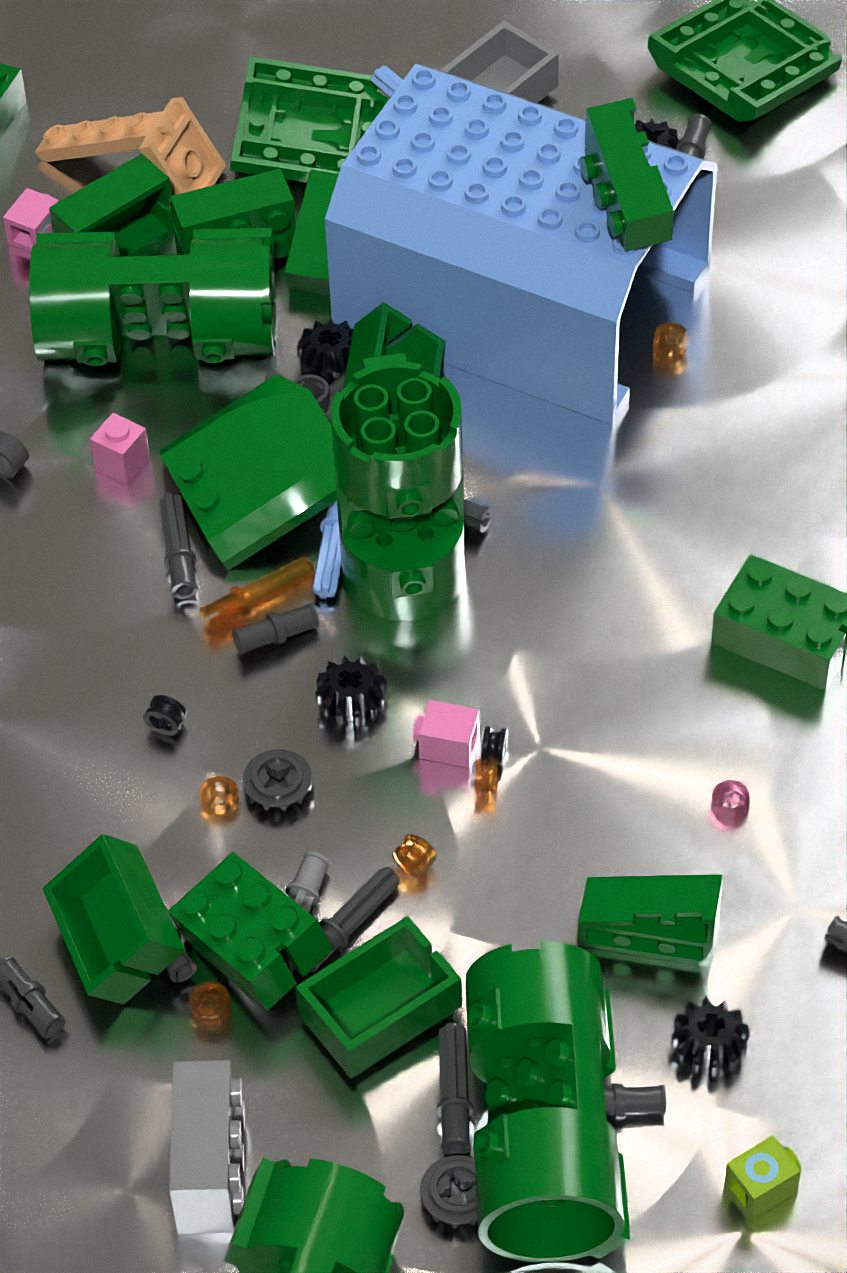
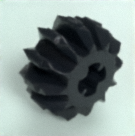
M332 318L327 324H322L315 320L313 329H303L301 339L298 340L297 356L300 358V366L303 369V373H311V375L326 378L329 385L333 379L340 378L346 373L353 329H350L347 320L340 324H335Z
M344 655L340 665L328 661L326 672L318 673L316 680L317 691L315 692L316 703L319 708H322V713L326 720L336 718L340 728L347 721H353L355 726L359 728L363 718L374 722L377 711L384 710L387 681L383 675H380L377 663L366 665L363 656L356 662H350Z
M708 996L702 1000V1007L689 1001L685 1006L684 1014H677L674 1019L673 1029L675 1030L671 1034V1045L673 1049L678 1050L677 1058L680 1064L692 1062V1070L695 1075L702 1068H709V1072L715 1078L719 1073L720 1066L732 1072L736 1068L737 1059L744 1060V1057L747 1055L748 1045L746 1042L750 1037V1029L747 1024L743 1023L744 1016L741 1009L728 1011L729 1004L726 998L718 1006L712 1005Z

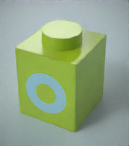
M774 1135L726 1163L724 1186L752 1221L798 1193L802 1170L801 1164L796 1154L789 1147L783 1148Z

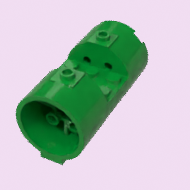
M272 228L194 229L190 245V255L119 257V247L115 231L37 233L36 243L33 244L30 258L29 300L33 345L38 361L77 360L78 363H85L89 366H102L107 362H117L121 352L122 336H128L134 340H145L151 336L167 335L173 339H184L192 335L195 359L203 360L207 363H221L225 359H235V356L275 355L277 304L273 272L275 270Z
M406 353L363 359V369L352 375V382L343 388L340 393H335L330 413L343 584L353 602L367 613L391 621H414L432 616L450 605L461 591L465 580L462 404L456 388L445 376L440 379L423 371L421 364L407 362Z
M540 941L541 949L513 951L512 944L501 946L476 959L470 965L465 975L469 1064L472 1072L486 1083L485 1102L488 1105V1124L474 1133L473 1143L478 1236L483 1245L492 1252L520 1261L560 1262L586 1256L601 1259L631 1240L623 1153L618 1152L616 1131L607 1121L603 1079L616 1071L610 990L604 986V977L599 960L590 952L580 947L556 941Z
M262 1157L250 1182L224 1262L237 1266L239 1273H390L394 1259V1247L404 1219V1208L401 1202L391 1203L383 1196L386 1188L383 1184L350 1167L310 1158L307 1167L291 1166L287 1159L274 1162Z

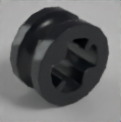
M156 695L152 698L150 708L146 710L143 718L147 726L163 735L173 736L179 731L180 723L184 721L187 712L185 707L174 698Z
M491 726L485 727L481 750L482 765L495 761L497 766H504L508 728H502L501 731L495 732Z

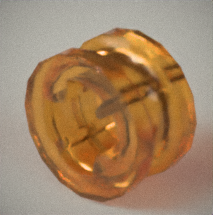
M667 322L661 324L654 333V353L665 360L681 358L688 349V331L677 323ZM666 339V341L669 342V339H675L677 340V344L675 343V341H673L672 345L666 344L664 341Z
M476 759V798H481L486 793L490 794L492 798H498V760H492L490 764H484L482 759Z
M215 776L206 780L201 786L199 793L201 806L208 816L225 818L235 813L238 809L240 802L237 784L232 779L226 776ZM216 792L225 793L224 803H215Z
M407 834L401 841L402 846H397L392 852L395 863L406 873L418 878L423 877L428 872V866L437 860L435 849L426 840L413 834Z
M212 981L203 982L197 985L190 993V1010L196 1024L205 1028H215L224 1024L230 1017L231 1004L229 992L222 984ZM206 1000L209 1003H213L218 1000L219 1007L214 1009L208 1006L203 1010L202 1002Z

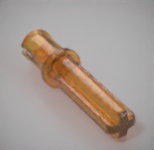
M301 557L241 588L234 586L230 589L229 594L201 606L199 609L201 618L204 619L214 613L219 614L204 623L210 631L216 630L217 627L239 616L246 618L250 616L251 610L314 579V566L306 557Z

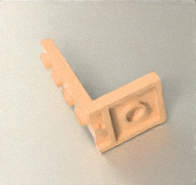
M183 97L172 98L165 109L159 112H140L132 116H113L105 120L91 122L86 120L78 124L52 126L44 133V139L35 151L42 161L53 162L140 150L147 159L169 177L171 196L215 185L227 166Z

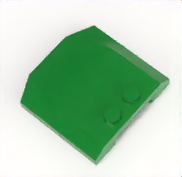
M712 0L650 34L647 48L659 69L738 122L755 120L840 70L842 61L840 54L835 56L830 49L831 40L826 33L775 0Z
M249 56L230 171L256 175L281 168L286 180L305 183L308 182L310 170L339 174L342 163L386 105L388 98L387 96H382L379 88L372 83L373 75Z
M278 374L159 450L162 460L204 536L228 571L337 501L331 422L309 389Z

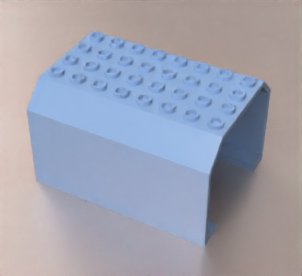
M415 64L341 165L325 217L331 317L335 324H340L347 320L350 329H354L355 323L382 302H385L411 319V325L388 343L391 344L418 323L445 340L442 363L613 425L629 399L630 388L617 383L619 325L635 273L695 293L710 268L717 163L649 141L648 146L642 147L650 166H658L673 207V234L671 241L625 252L618 236L613 237L609 231L605 209H599L596 204L591 180L586 181L581 172L580 157L585 156L586 119L435 68Z

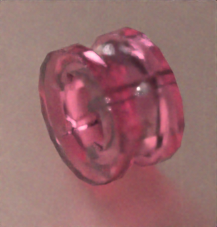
M724 780L713 788L711 808L717 818L725 822H738L748 815L751 798L750 791L746 785L737 780ZM730 795L731 800L734 796L738 797V806L731 808V803H729L728 807L723 806V797Z

